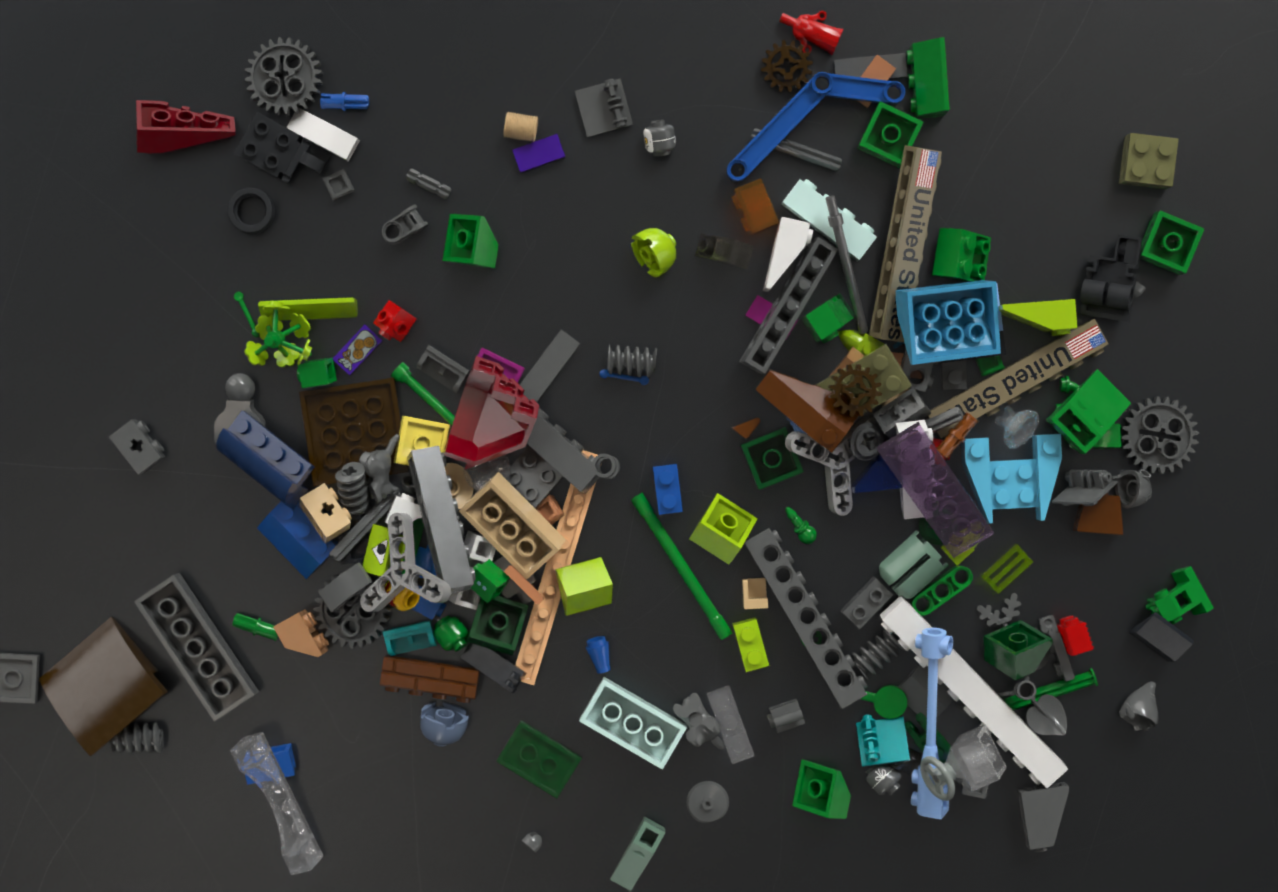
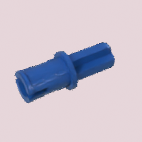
M346 92L342 94L321 93L320 105L321 109L337 108L346 111V109H367L369 107L368 95H348Z

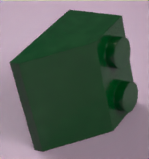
M1019 620L984 636V660L1014 680H1018L1035 672L1053 644V639L1024 621Z

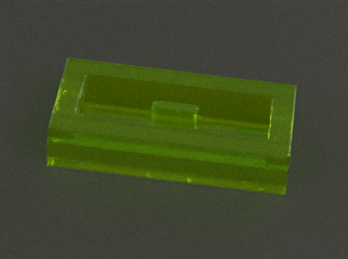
M1015 544L985 571L981 577L999 594L1033 561L1018 544ZM1017 551L1019 555L991 580L989 576ZM1022 559L1025 560V562H1023L1001 584H999L998 586L996 585V583L1005 574H1007L1017 563H1019Z

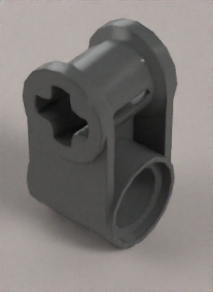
M416 204L408 207L383 225L382 236L387 243L391 245L399 244L429 225L427 221L424 222L418 213ZM410 216L414 218L417 224H414ZM391 227H396L400 230L399 236L395 239L387 237V231Z

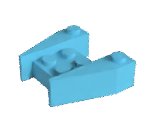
M1061 434L1032 435L1033 459L990 461L989 438H968L964 443H961L962 465L986 523H993V509L1035 507L1036 520H1045L1062 460Z

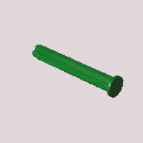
M1089 668L1088 672L1076 675L1072 680H1060L1036 688L1035 700L1037 702L1045 694L1058 697L1091 685L1096 687L1098 682L1092 668ZM1016 695L1003 699L1013 711L1033 705L1031 700L1019 699Z

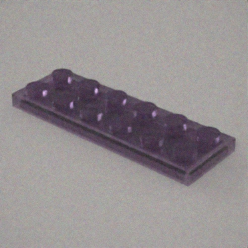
M919 421L877 447L882 458L953 558L994 534L992 527Z

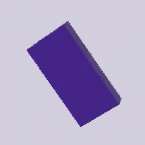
M557 134L512 150L520 173L565 158Z

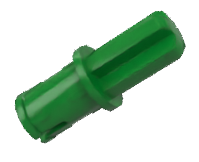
M236 613L234 616L233 627L251 632L253 636L257 634L277 641L278 635L273 628L275 625L263 622L261 618L257 620Z

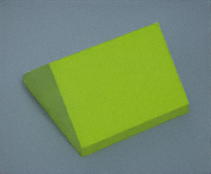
M601 557L555 569L566 616L612 603L613 583Z

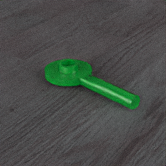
M894 685L883 686L876 693L865 691L867 695L860 698L861 700L873 702L877 713L888 719L901 716L907 707L906 694L901 688Z

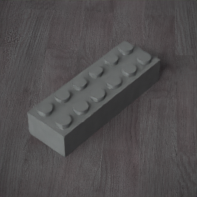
M180 573L172 575L134 601L214 722L259 692Z

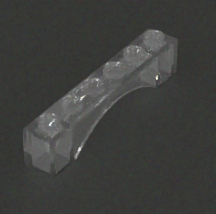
M259 732L245 736L230 752L240 772L247 775L258 785L271 805L279 829L281 855L291 875L311 871L323 857L321 849L264 733Z

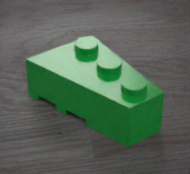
M839 293L800 320L816 343L822 341L824 344L838 336L839 332L837 330L854 319L855 315Z

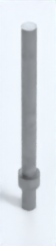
M832 195L825 198L829 211L828 221L830 227H833L859 334H864L868 332V327L842 227L844 221L842 213L838 211L835 196Z

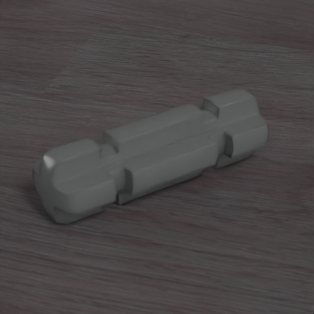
M410 169L406 175L407 181L413 184L417 183L419 187L433 194L437 193L443 199H447L452 189L445 184L440 185L439 181L424 174L420 175V172L414 169Z

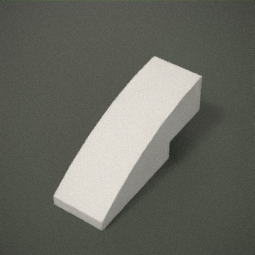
M300 108L299 113H294L287 126L288 129L299 134L301 137H305L348 162L360 142L358 138Z

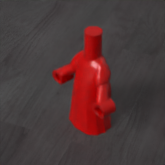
M820 11L814 15H800L798 18L783 13L779 22L792 27L795 38L804 46L803 53L806 52L805 49H809V53L812 51V47L807 44L808 40L833 55L844 30L820 23L826 19L827 14L825 11Z

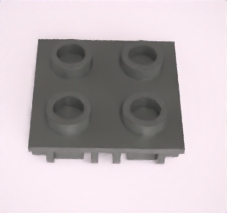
M621 78L616 80L608 79L604 81L605 83L575 91L587 137L633 125Z
M530 446L502 475L534 508L542 502L563 478L555 468Z
M1071 469L1065 473V480L1069 482V486L1052 500V503L1063 504L1064 506L1073 504L1093 506L1105 494L1109 493L1110 489L1118 482L1112 481L1111 473L1106 470L1088 471Z

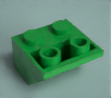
M940 228L932 275L963 282L985 280L988 255L991 248V237L964 229Z

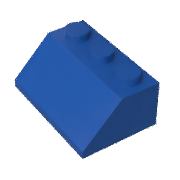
M280 502L257 527L305 579H308L330 557V551L338 544L335 539L326 544L324 543L299 503L293 509Z

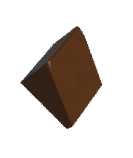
M755 418L734 426L732 429L743 438L748 439L761 421L759 418Z

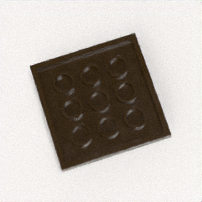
M394 377L299 392L309 461L315 466L311 472L313 487L324 483L326 485L337 483L335 474L345 464L350 462L359 463V458L364 452L385 450L390 439L396 434L399 435L401 416ZM395 446L391 455L389 475L409 472L407 465L394 463Z

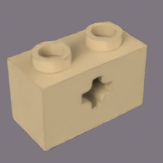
M324 483L300 497L299 505L326 544L350 529L352 517L345 507L341 508L337 500L339 499L333 488L328 489ZM325 508L326 511L331 510V516H329L327 513L322 514L323 509Z

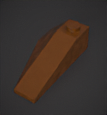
M773 370L767 373L756 388L762 396L831 453L842 441L859 416L857 411H855L853 417L849 416V410L844 414L839 413L841 406L833 407L832 405L836 400L835 398L828 397L833 393L832 391L823 389L815 384L811 385L799 381L797 378ZM840 393L841 399L847 404V398L844 394Z

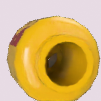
M388 581L385 585V590L387 593H389L391 590L390 581ZM405 587L389 604L399 611H406L417 605L420 595Z

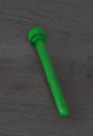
M402 362L390 376L394 377L396 382L406 383L452 426L455 416L411 376L410 368Z

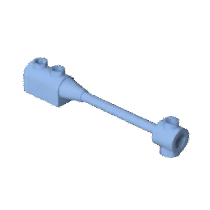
M926 628L922 630V634H917L915 640V647L921 649L923 657L928 658L926 744L922 759L932 756L939 760L936 745L938 659L951 654L953 637L947 636L946 631L943 629ZM919 765L918 769H914L912 773V783L918 784L917 792L914 791L912 793L911 805L917 806V813L919 815L941 820L949 811V800H940L931 793L922 778ZM947 784L943 786L944 793L948 792Z

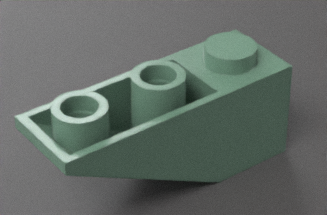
M644 816L610 880L631 891L665 835V827Z

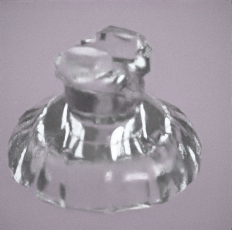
M1006 406L1004 410L1009 414L1008 418L1002 419L1000 416H997L995 422L998 426L1005 428L1003 439L1006 446L1016 449L1032 437L1039 424V415L1032 410H1023L1016 414L1014 408Z

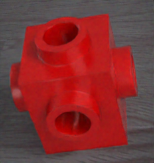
M388 300L384 308L378 313L373 324L380 328L378 333L389 341L393 337L401 342L417 318Z

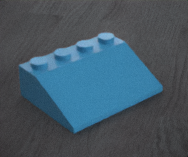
M979 280L895 290L897 316L911 365L1001 354L996 281Z

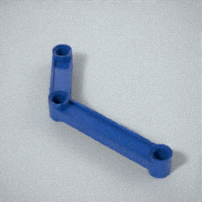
M818 72L728 164L727 175L729 179L733 182L745 180L825 96L874 103L881 101L885 104L897 105L905 96L903 84L898 81ZM819 78H824L829 86L825 90H819L815 85V81ZM891 87L897 88L900 92V97L891 99L887 94V90ZM736 164L743 166L744 174L740 177L733 176L731 173L732 166Z

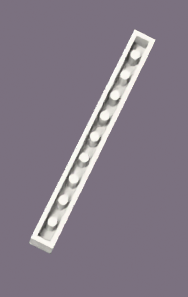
M899 596L880 614L883 620L881 625L888 633L892 634L895 632L900 637L898 640L899 644L906 651L911 649L916 654L914 659L925 668L928 666V658L923 657L921 649L915 647V640L917 634H922L923 629L932 627L902 596ZM952 649L950 655L938 659V684L944 683L949 688L948 694L956 702L960 699L966 705L963 709L970 717L974 718L977 716L982 721L980 724L981 728L988 735L993 733L998 738L996 743L1005 752L1010 750L1015 755L1012 759L1020 768L1023 769L1026 766L1031 772L1029 774L1030 778L1037 785L1042 783L1048 788L1068 770L1065 763L954 649Z

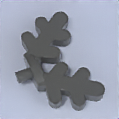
M1012 593L1010 599H1004V603L1008 606V608H1001V612L1006 615L1004 618H999V610L991 613V605H987L986 608L979 605L977 606V611L981 613L979 619L988 618L987 626H991L994 623L996 625L1003 624V627L1008 626L1007 622L1011 621L1012 617L1020 614L1018 610L1014 611L1015 607L1021 606V602L1017 601V594Z

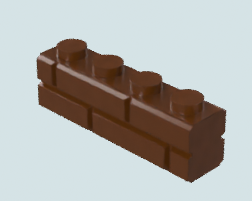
M386 655L383 659L380 686H385V690L390 692H399L400 688L409 690L408 694L423 696V692L433 693V698L446 699L447 696L456 697L458 702L470 703V699L475 700L477 695L480 671L475 668Z

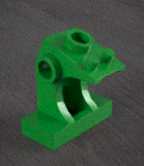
M1191 566L1177 569L1171 573L1177 584L1176 587L1170 591L1167 588L1154 594L1155 598L1147 599L1148 604L1145 605L1151 614L1157 612L1171 624L1182 620L1181 615L1189 610L1192 611L1193 615L1208 613L1214 609ZM1180 593H1182L1186 600L1185 604L1181 607L1175 598Z

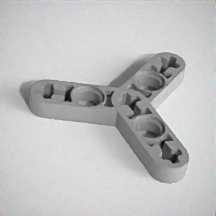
M864 416L855 423L832 453L820 444L821 453L814 457L813 448L819 443L809 435L799 431L789 433L785 440L786 448L790 452L825 466L828 507L831 512L840 516L847 515L853 506L849 463L855 457L849 450L848 439L851 438V430L856 429L858 424L870 422L876 424L882 430L873 416ZM863 436L864 440H863V442H861V444H862V445H867V444H866V441H867L869 438ZM795 440L806 443L805 448L794 444ZM829 453L839 456V460L835 461L829 458ZM841 475L843 482L839 487H835L834 479L836 476ZM841 500L844 501V504L840 505V508H838L837 504H840Z
M407 513L392 514L388 520L391 567L362 594L360 599L362 608L367 612H379L405 587L433 603L448 601L451 595L449 584L415 564L412 518ZM401 542H404L405 544V551L403 554H400L399 552V544ZM422 575L424 586L419 588L418 578ZM388 580L391 583V590L389 593H387L385 590V583ZM432 587H433V588H438V591L440 592V596H439V593H438L437 591L431 590Z

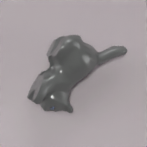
M398 434L390 439L385 450L364 452L359 458V463L365 467V474L369 476L367 482L370 499H375L377 503L381 502L382 499H387L393 492L399 490L398 487H395L389 481L391 455L400 438Z
M692 693L690 697L683 699L682 705L675 704L673 706L674 713L689 728L686 733V739L691 745L700 747L702 744L711 741L715 747L720 750L724 749L725 746L718 736L721 732L720 725L716 718L708 714L697 693Z

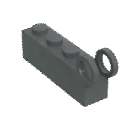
M539 408L537 420L527 444L580 492L587 493L600 477L613 479L619 474L620 463L617 458L605 453L599 454L596 457L590 455V457L586 456L582 452L584 447L575 439L572 441L565 437L567 432L558 424L553 426L548 422L549 416ZM606 459H610L612 468L608 473L603 474L600 468L601 463Z

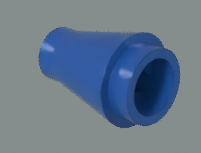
M598 636L587 640L586 650L597 673L610 671L609 642L606 641L605 636Z

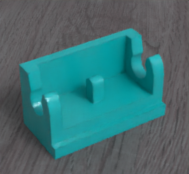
M432 620L384 630L383 636L388 655L393 656L437 646V641L433 635Z

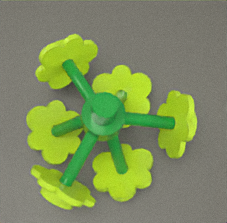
M271 301L269 305H263V311H269L273 314L269 315V317L266 315L259 316L255 330L260 333V338L264 340L265 344H255L253 341L246 343L244 353L248 357L249 362L252 365H265V360L268 359V353L265 350L268 347L278 349L274 353V358L277 359L276 364L281 368L286 365L289 367L295 364L294 360L299 359L298 365H300L302 359L307 361L308 357L312 355V347L308 346L309 339L303 348L285 341V336L292 332L298 338H307L309 336L308 332L311 326L302 314L292 313L290 315L291 322L289 323L291 328L281 332L283 323L278 320V313H286L290 310V307L283 306V302Z

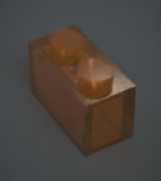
M761 178L734 189L735 195L731 196L736 210L741 209L744 217L740 220L745 232L750 231L752 236L779 224Z

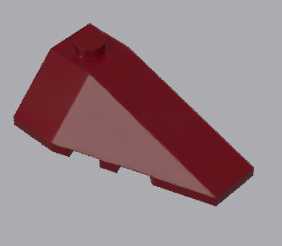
M136 100L137 153H164L235 136V120L232 116L209 111L196 113L190 111V107L182 106L181 109L169 107V102Z

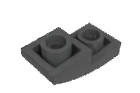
M357 563L331 581L319 594L329 610L334 612L350 598L358 596L372 583V580L361 563Z

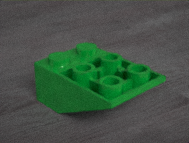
M1096 369L1046 421L1079 454H1086L1104 436L1131 402Z

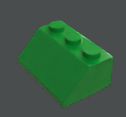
M945 37L912 43L910 50L906 51L907 65H911L912 73L908 74V87L913 89V98H910V112L914 113L917 119L944 117L950 110Z

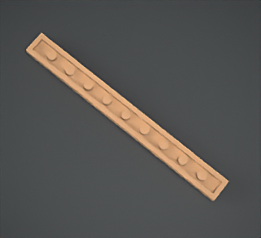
M584 450L582 451L588 457H590V455H593L594 457L597 456V454ZM570 483L562 510L564 516L559 519L556 529L566 541L560 550L546 562L538 589L544 600L539 605L534 602L515 664L527 673L521 679V682L530 685L535 684L561 599L555 569L569 566L572 563L595 484L587 493H582Z

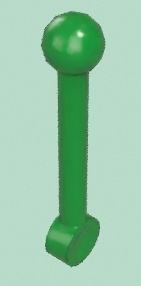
M236 292L234 299L239 302L251 326L252 336L257 338L260 336V333L255 330V324L243 301L244 295L241 292Z

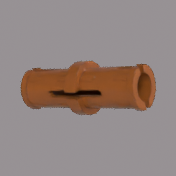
M966 412L963 420L959 421L954 428L949 429V434L936 448V451L948 459L960 443L965 442V437L978 421Z

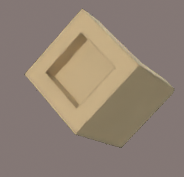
M742 579L743 608H768L766 579Z

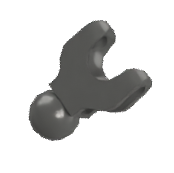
M236 373L230 376L225 384V392L229 400L226 401L224 412L219 414L214 421L215 444L222 429L228 430L242 410L264 427L266 426L265 419L254 408V399H251L255 393V384L252 378L243 373Z

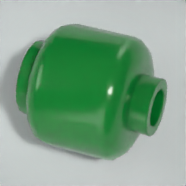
M448 615L434 625L436 629L433 635L445 651L454 649L455 652H458L467 645L465 640L468 638L469 632L458 617H450Z

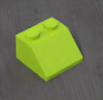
M717 493L689 539L722 561L730 564L742 548L758 518Z

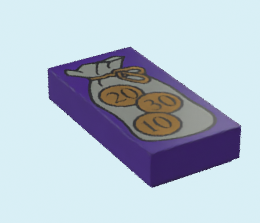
M364 324L333 357V360L351 376L383 340Z

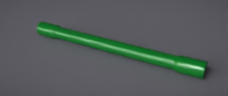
M643 492L632 498L631 502L670 558L708 617L711 626L720 640L733 633L709 599L655 515L652 506Z

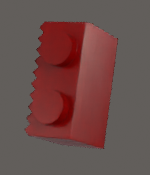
M1073 615L1059 619L1060 623L1056 625L1067 654L1075 656L1093 650L1094 646H1092L1093 642L1090 641V633L1087 632L1088 628L1085 627L1087 623L1080 621L1078 617Z

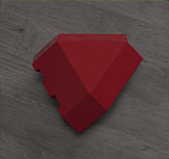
M478 356L475 357L465 383L444 456L450 457L453 460L465 462L464 470L526 447L539 410V404L534 399L529 400L523 394L525 390L513 378L508 379L503 374L504 368L499 363Z

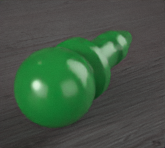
M786 507L787 516L795 526L794 532L798 533L799 540L804 544L813 543L817 537L815 528L810 526L807 520L802 521L796 511Z

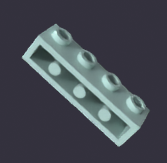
M799 179L781 205L802 221L810 223V227L837 246L833 227H830L828 221L829 211L825 198L829 195L824 194L822 196L815 191L817 187L807 179L803 182ZM838 208L839 213H842L844 221L842 227L849 255L858 262L877 238L873 234L875 231L866 223L860 225L854 220L856 216L846 208L843 210Z

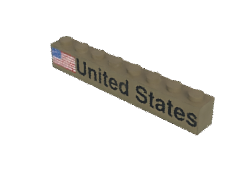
M906 145L904 147L869 336L883 340L904 342L897 316L895 290L917 288L918 274L923 261L922 253L928 235L927 227L929 217L932 214V201L937 188L938 170L941 166V151Z
M1089 320L1076 329L1071 330V334L1055 339L931 409V414L926 418L928 420L950 409L959 407L963 415L967 412L979 422L978 417L984 414L987 417L1000 411L998 406L1005 402L1010 405L1021 399L1019 394L1026 390L1032 393L1041 388L1042 385L1040 383L1049 379L1051 382L1063 375L1061 371L1065 368L1070 367L1072 370L1084 363L1083 358L1089 355L1094 358L1103 353V347L1109 343L1096 320ZM957 423L936 431L937 438H946L949 434V429L954 428Z

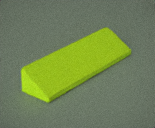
M353 297L279 300V302H283V306L290 307L288 312L278 313V320L280 321L291 320L290 315L292 313L302 314L306 319L355 318L358 316L357 300ZM271 301L258 302L261 315L269 317V315L273 314L262 310L263 305H269Z

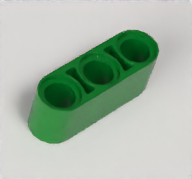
M962 565L950 568L911 598L910 605L921 616L930 614L971 584L973 580L971 570ZM964 570L966 579L961 583H957L955 580L956 572ZM939 584H945L947 588L946 594L942 597H938L935 593V589ZM920 598H925L927 600V607L924 610H917L916 601Z

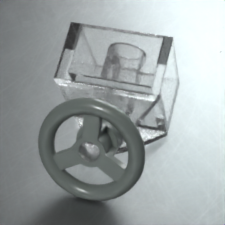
M985 724L959 735L951 746L945 763H942L935 757L927 756L922 759L920 764L921 775L926 786L933 795L943 801L951 800L954 797L955 785L953 780L971 791H975L998 781L1007 768ZM947 784L948 792L944 793L943 786Z

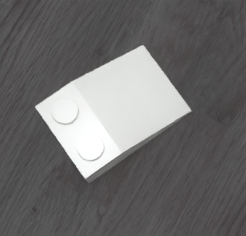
M781 217L777 227L763 291L768 292L804 247L810 244L813 230L809 229L810 223Z

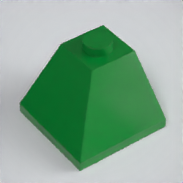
M450 214L442 261L495 268L499 244L484 216Z
M802 759L792 806L826 818L846 819L851 794L841 771Z

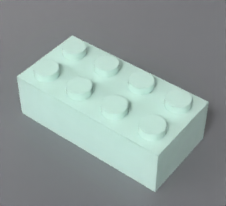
M603 677L579 719L581 723L662 770L687 729L685 723L606 677Z

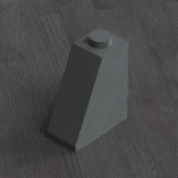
M1065 782L1053 783L1048 788L1041 785L1017 789L1026 846L1030 850L1033 849V852L1047 851V847L1054 846L1069 793V785Z

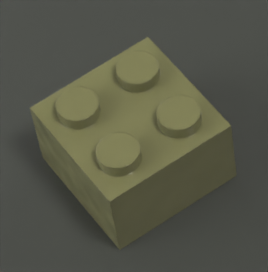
M1137 133L1126 135L1124 138L1119 184L1157 189L1173 187L1179 139Z

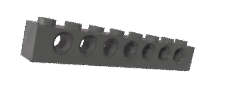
M767 528L745 541V545L838 704L843 709L866 696L867 693L864 689L868 688L861 675L858 677L855 675L852 668L856 667L849 654L844 656L840 647L844 645L837 633L832 635L828 629L831 623L826 614L818 612L816 606L819 602L813 592L808 594L803 585L807 584L802 573L800 571L796 573L791 566L795 562L789 551L783 552L779 544L783 541L776 529L771 531L770 528ZM769 547L776 549L778 553L777 558L771 562L764 558V551ZM781 568L787 569L790 573V577L786 582H780L776 578V573ZM792 589H798L802 594L801 600L797 603L791 602L788 598V594ZM804 610H811L813 612L814 619L812 622L803 623L800 616ZM816 631H823L826 634V640L822 644H816L813 641V634ZM831 651L836 652L838 655V661L833 665L825 662L826 654ZM846 672L850 675V682L844 686L839 685L837 682L838 675Z

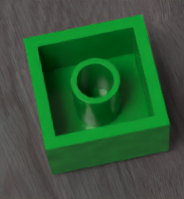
M880 101L857 149L900 169L905 145H913L923 121Z
M1161 210L1153 213L1142 240L1140 259L1177 275L1186 274L1204 228Z

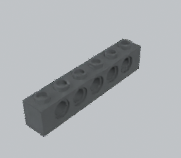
M819 237L811 239L810 244L804 250L739 361L740 363L758 374H765L837 253V248Z

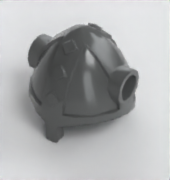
M1141 469L1139 472L1136 470H1126L1117 476H1112L1111 480L1118 482L1115 485L1116 496H1120L1123 508L1131 509L1140 506L1151 498V474L1146 470Z

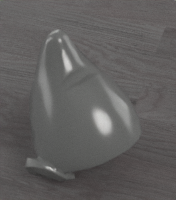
M1148 682L1132 692L1120 708V717L1133 725L1134 731L1142 730L1146 732L1149 731V728L1157 726L1159 713L1156 705L1155 682Z

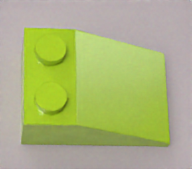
M1075 299L1003 304L999 306L1001 315L1040 331L1051 332L1052 336L1071 334L1070 330L1077 328Z

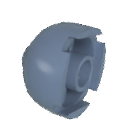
M436 702L424 705L420 715V728L423 735L437 746H446L459 741L466 732L469 716L466 717V710L458 705L443 702L444 707L435 706Z

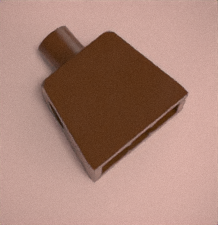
M1107 493L1093 506L1079 504L1073 531L1123 535L1120 496L1108 495Z

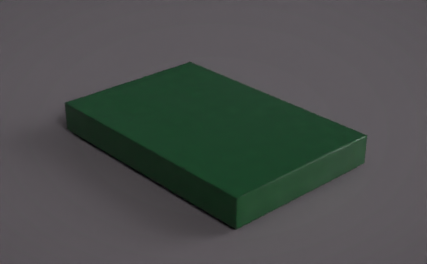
M521 720L496 762L557 799L582 757Z

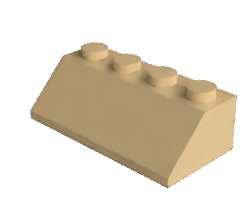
M499 472L459 510L526 580L556 554L566 541Z

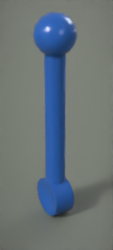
M602 369L599 373L601 378L612 377L637 381L642 385H646L649 382L647 376L636 377L623 374L618 375L617 373L609 374L606 369Z

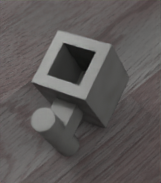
M796 698L769 707L771 714H768L767 718L771 729L776 727L778 733L805 724Z

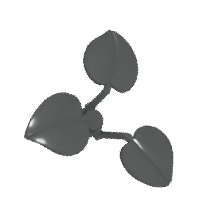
M1049 650L1036 670L1041 669L1048 662ZM1028 675L1015 684L1014 690L997 693L1000 697L1016 695L1019 699L1031 700L1034 706L1027 710L1026 721L1029 728L1035 733L1061 736L1066 734L1067 718L1061 702L1056 697L1048 694L1042 695L1036 702V686L1033 682L1029 681ZM984 680L994 690L993 685ZM959 699L956 702V707L962 713L969 716L963 709L966 705Z

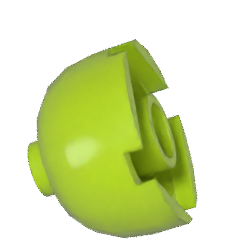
M648 228L632 236L631 239H635L631 243L633 253L641 266L646 264L650 269L647 272L649 275L659 277L672 267L676 259V241L671 234H667L658 228Z

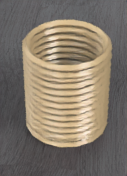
M507 112L504 137L534 142L537 133L538 117Z

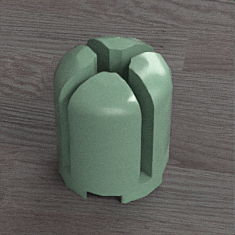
M917 530L879 565V573L882 579L888 585L893 584L891 588L894 592L905 599H911L949 565L946 562L943 565L939 562L942 556L928 541H925L923 538L919 540L916 537L919 533Z

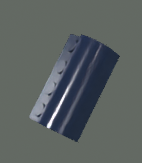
M243 410L228 430L222 429L216 442L217 450L286 506L294 509L299 503L300 497L304 496L308 491L302 484L315 466Z

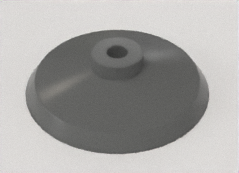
M703 781L691 788L687 795L686 805L689 814L696 821L710 824L724 817L729 807V798L725 789L718 783Z

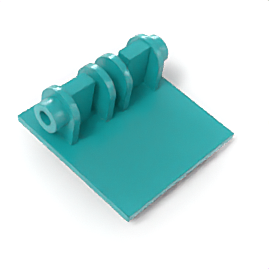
M864 715L861 722L856 723L862 767L910 760L904 716L894 719L875 720L872 718V715Z

